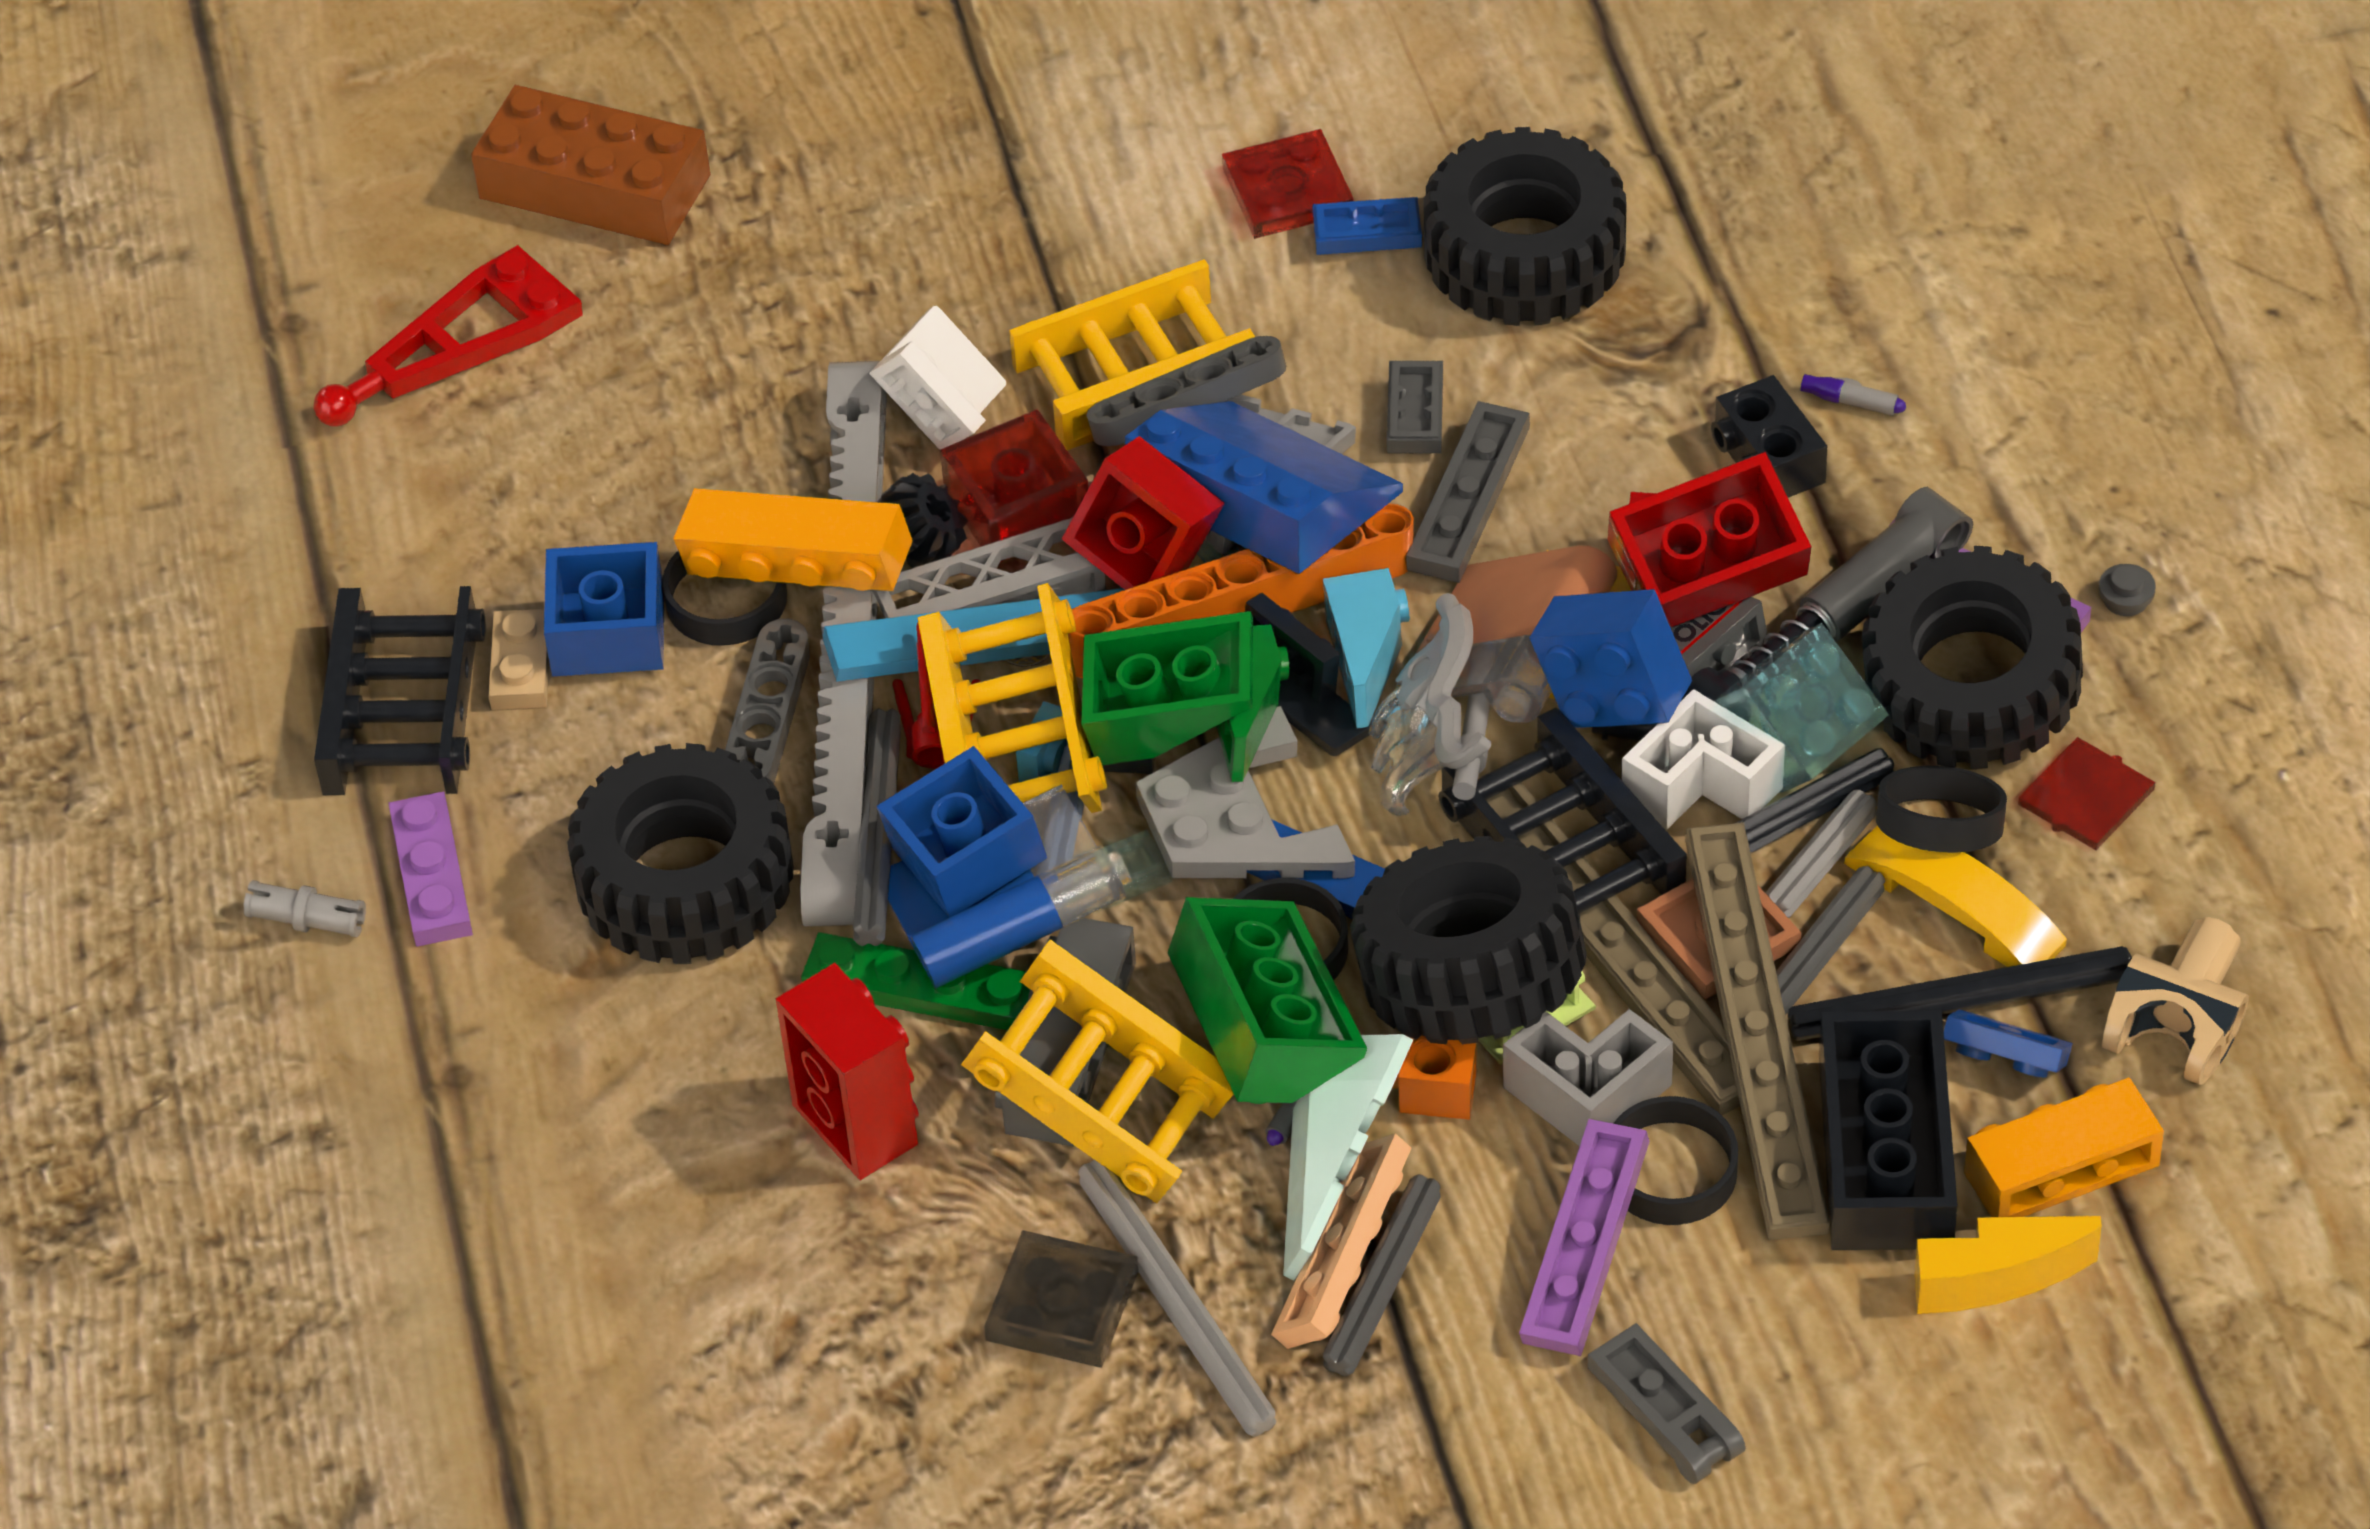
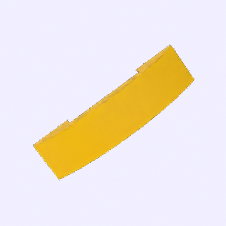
M1877 825L1845 856L1844 864L1855 871L1860 867L1868 866L1874 872H1880L1885 878L1884 889L1889 893L1900 884L1985 937L1984 953L2006 967L2054 959L2066 947V937L2035 904L1992 869L1965 852H1935L1914 848L1888 837Z

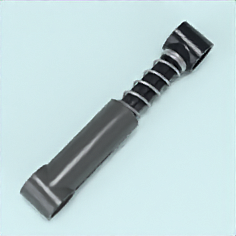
M1923 487L1918 489L1905 500L1897 513L1895 522L1801 599L1796 619H1786L1782 622L1779 633H1769L1766 635L1762 647L1754 646L1749 650L1748 659L1737 660L1733 663L1732 667L1721 669L1720 671L1707 667L1695 673L1691 677L1692 682L1682 700L1694 689L1751 723L1756 712V701L1759 700L1762 689L1771 690L1772 681L1780 674L1788 676V668L1796 661L1800 663L1805 662L1804 654L1810 649H1821L1820 641L1822 639L1835 643L1869 616V607L1874 597L1880 592L1886 594L1885 583L1896 572L1902 571L1908 574L1911 571L1910 563L1925 555H1928L1930 560L1941 557V550L1953 547H1958V550L1962 549L1968 542L1973 530L1972 518L1931 488Z

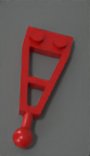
M517 245L475 269L365 361L367 375L346 387L340 384H330L320 389L314 399V412L317 418L328 426H343L352 420L358 404L382 390L394 399L544 339L583 316L581 300ZM486 293L518 320L515 323L462 344L444 330L448 324ZM424 344L435 353V355L400 369H395Z

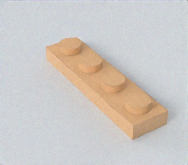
M1396 1133L1365 1143L1346 1179L1340 1181V1184L1344 1185L1343 1190L1311 1256L1298 1274L1271 1334L1287 1349L1313 1341H1321L1327 1338L1337 1327L1340 1320L1338 1312L1349 1288L1360 1276V1263L1370 1241L1377 1235L1382 1226L1381 1216L1391 1194L1398 1188L1403 1178L1402 1169L1411 1151V1147Z

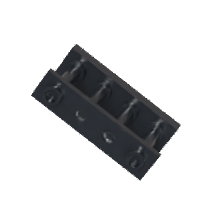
M460 586L457 613L454 615L375 616L373 610L365 609L361 588H338L314 756L323 795H345L348 772H356L357 767L440 765L446 794H457L460 771H468L470 766V744L468 737H464L475 646L476 642H484L486 635L484 609L475 608L471 586ZM453 637L451 657L369 658L365 648L366 644L374 643L375 638ZM448 679L446 700L363 701L362 696L359 695L360 686H368L369 680ZM443 722L440 743L357 744L356 739L353 738L354 729H362L363 723Z
M1557 707L1537 716V742L1534 745V750L1478 778L1473 798L1461 800L1454 796L1452 789L1456 769L1448 768L1444 764L1441 765L1442 791L1438 794L1440 805L1446 816L1452 822L1459 821L1473 839L1479 836H1491L1497 842H1503L1505 838L1519 840V836L1576 807L1580 810L1587 809L1598 824L1544 852L1560 863L1562 867H1565L1610 844L1613 847L1619 846L1631 861L1574 890L1579 919L1580 913L1641 881L1645 884L1651 883L1661 895L1686 882L1687 854ZM1544 770L1548 773L1554 772L1566 786L1504 819H1501L1486 801Z

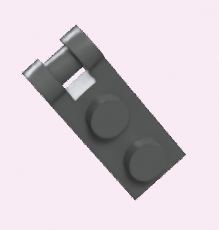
M1637 1323L1588 1354V1369L1674 1459L1680 1473L1690 1483L1696 1484L1710 1475L1712 1472L1711 1466L1721 1459L1728 1462L1745 1451V1442L1738 1429ZM1700 1428L1708 1438L1697 1445L1688 1435Z

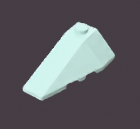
M1403 1034L1361 1035L1368 1048L1365 1057L1296 1101L1292 1117L1283 1276L1293 1281L1311 1256L1343 1190L1344 1185L1339 1182L1346 1179L1358 1155L1361 1153L1368 1138V1135L1365 1133L1373 1122L1380 1106L1384 1105L1413 1042V1039Z

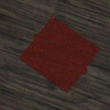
M2077 737L2021 794L2018 805L2050 823L2051 829L2054 832L2064 831L2092 849L2097 850L2155 790L2156 782L2122 763L2121 756H2110Z

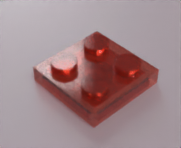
M1321 129L1222 154L1223 171L1254 239L1314 224L1312 204L1354 201Z

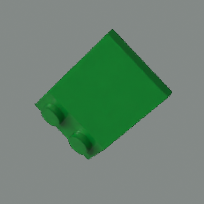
M1251 611L1084 635L1081 724L1094 756L1100 758L1102 765L1155 758L1252 708L1253 616Z

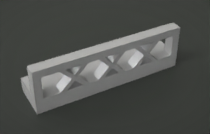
M1070 518L902 571L893 591L873 590V593L884 617L893 618L1040 599L1037 586L1046 583L1050 585L1057 596L1105 591L1106 584L1105 574L1078 552L1064 557L1048 552L1053 544L1063 541L1061 539L1072 520ZM1010 557L1029 561L1025 569L1013 573L997 569L1001 560ZM960 573L976 577L972 586L960 590L944 585L948 577ZM906 590H913L924 594L919 603L900 609L896 608L891 598V595Z

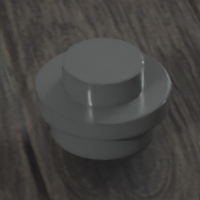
M2114 565L2108 568L2100 577V597L2104 601L2105 606L2114 614L2120 616L2137 615L2146 609L2155 596L2156 583L2153 576L2146 569L2138 565Z

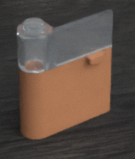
M1578 545L1469 564L1460 583L1456 584L1451 594L1455 595L1459 604L1461 603L1471 613L1473 644L1469 658L1451 692V696L1459 697L1483 693L1501 718L1518 723H1528L1535 720L1551 695L1552 690L1529 637L1554 596L1608 593L1617 579V569L1610 557L1597 548ZM1440 614L1437 616L1415 655L1430 643L1440 630L1439 623L1442 619ZM1399 684L1396 685L1389 697L1394 707L1400 706L1398 693L1402 686Z

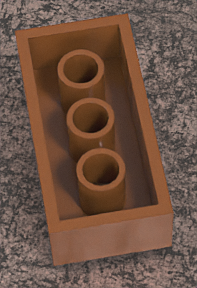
M516 84L471 153L479 199L668 246L711 175L704 130Z

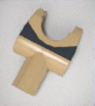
M2211 917L2195 920L2171 966L2136 953L2130 960L2117 985L2105 1025L2102 1048L2119 1054L2125 1045L2130 1046L2136 1038L2144 1034L2159 1032L2172 1035L2179 1039L2189 1052L2184 1079L2199 1085L2204 1084L2226 1057L2241 1027L2249 1001L2248 994L2220 985L2241 946L2240 937L2233 931L2232 927L2219 919Z

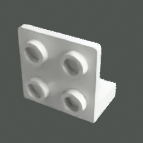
M933 306L927 310L869 373L942 453L977 431L986 421L980 413L1006 385V380L938 306Z

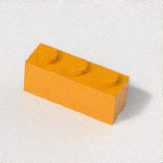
M2130 1077L2110 1085L2099 1084L2093 1086L2083 1095L2056 1105H2042L2033 1110L2029 1115L2005 1124H1992L1982 1128L1975 1135L1967 1137L1964 1174L1991 1217H2025L2158 1167L2160 1165L2164 1130Z

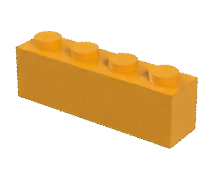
M694 488L673 538L688 575H698L704 578L748 579L754 582L796 583L805 586L845 587L860 591H893L913 541L900 504Z

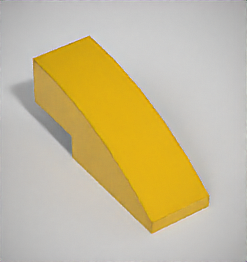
M2101 1216L1977 1218L1975 1238L1917 1239L1914 1272L1917 1314L1957 1312L1996 1305L2033 1294L2075 1275L2098 1260L2102 1228Z

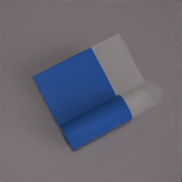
M1062 784L1023 803L1034 817L1047 859L954 916L948 917L903 861L890 866L888 902L935 989L1126 898L1123 886L1131 883L1132 880L1117 850L1107 854L1102 845L1096 846Z

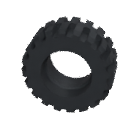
M1515 127V132L1502 134L1501 129L1485 134L1484 139L1478 142L1472 138L1458 147L1457 155L1451 152L1437 166V170L1430 176L1426 185V196L1423 198L1424 259L1427 270L1432 273V281L1445 295L1449 293V300L1464 311L1469 307L1472 308L1475 316L1487 321H1491L1495 317L1503 319L1505 325L1519 326L1520 321H1534V326L1549 324L1553 317L1561 316L1565 320L1577 315L1580 312V306L1585 305L1589 308L1604 296V291H1608L1613 287L1619 278V269L1624 266L1626 256L1627 203L1626 193L1623 191V181L1619 173L1612 166L1610 167V162L1599 151L1594 149L1590 152L1589 145L1585 141L1574 136L1570 139L1563 138L1561 133L1556 130L1545 128L1544 133L1531 132L1530 127ZM1516 218H1534L1558 225L1554 229L1535 234H1513L1497 230L1491 226Z
M1974 546V552H1959L1958 547L1941 550V557L1930 560L1928 555H1925L1911 562V571L1908 574L1902 571L1896 572L1885 583L1886 594L1880 592L1874 597L1869 607V619L1864 622L1862 632L1863 662L1869 703L1875 718L1883 721L1884 731L1895 742L1901 743L1906 739L1908 752L1921 759H1926L1928 754L1934 755L1937 758V765L1956 767L1957 762L1970 763L1971 769L1988 768L1989 761L2001 759L2003 765L2021 760V751L2029 748L2032 753L2037 752L2049 743V730L2055 734L2061 732L2070 720V710L2077 706L2081 694V678L2083 677L2081 623L2077 609L2071 606L2070 594L2062 583L2057 581L2051 583L2050 571L2036 562H2033L2030 566L2025 565L2023 555L2009 550H2005L2003 555L1992 553V547ZM1966 632H1986L2001 636L2014 643L2025 654L2020 662L2007 673L1992 680L1978 683H1961L1942 678L1931 672L1921 662L1924 655L1937 643L1953 635Z
M686 743V749H672L671 744L655 746L654 753L642 756L638 751L625 757L623 765L617 769L611 765L596 778L597 787L590 785L577 801L578 809L571 814L568 825L569 840L567 845L578 902L583 915L589 918L592 929L604 939L610 938L611 945L624 953L631 955L636 950L639 951L641 959L660 963L661 958H673L674 964H691V958L705 955L707 961L722 957L724 949L734 945L738 950L754 939L753 931L758 929L763 932L777 917L776 909L780 910L787 901L790 894L789 883L793 879L794 864L785 807L780 802L779 791L771 780L763 777L762 770L745 759L738 763L736 754L718 747L715 752L706 751L704 745ZM681 837L707 838L725 845L710 860L686 869L661 870L636 862L652 847Z
M1491 836L1475 837L1474 841L1460 842L1458 838L1443 841V846L1429 850L1426 846L1413 851L1411 858L1403 862L1399 859L1385 868L1382 877L1375 876L1368 883L1352 913L1351 936L1365 995L1370 1007L1376 1011V1015L1393 1029L1397 1028L1402 1034L1416 1040L1420 1036H1425L1430 1043L1446 1044L1448 1040H1459L1461 1044L1478 1043V1038L1494 1035V1038L1498 1039L1509 1036L1512 1029L1522 1025L1528 1028L1540 1022L1544 1012L1549 1011L1553 1013L1563 1004L1566 993H1572L1582 976L1581 972L1586 964L1585 942L1572 882L1568 879L1567 871L1543 850L1533 845L1526 848L1520 840L1505 838L1503 842H1497Z

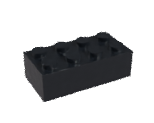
M1942 1010L1821 1012L1819 1067L1831 1251L1916 1249L1917 1239L1955 1238L1958 1204Z

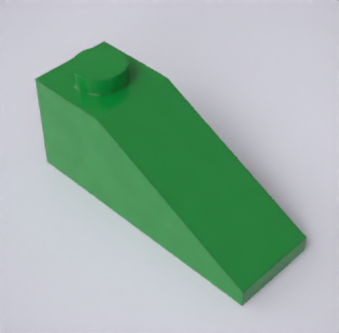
M1271 624L1253 626L1252 708L1216 726L1232 782H1242L1278 706L1280 681L1288 680L1289 678L1287 649L1285 646H1277Z

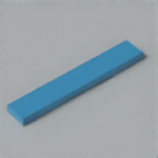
M1124 589L1058 596L1060 600L1067 599L1071 609L1079 605L1124 591ZM1040 599L940 611V613L952 629L958 627L961 632L1041 612L1042 609ZM932 613L825 626L823 642L836 681L919 671L917 617ZM1047 634L967 654V660L959 662L960 666L1050 654Z

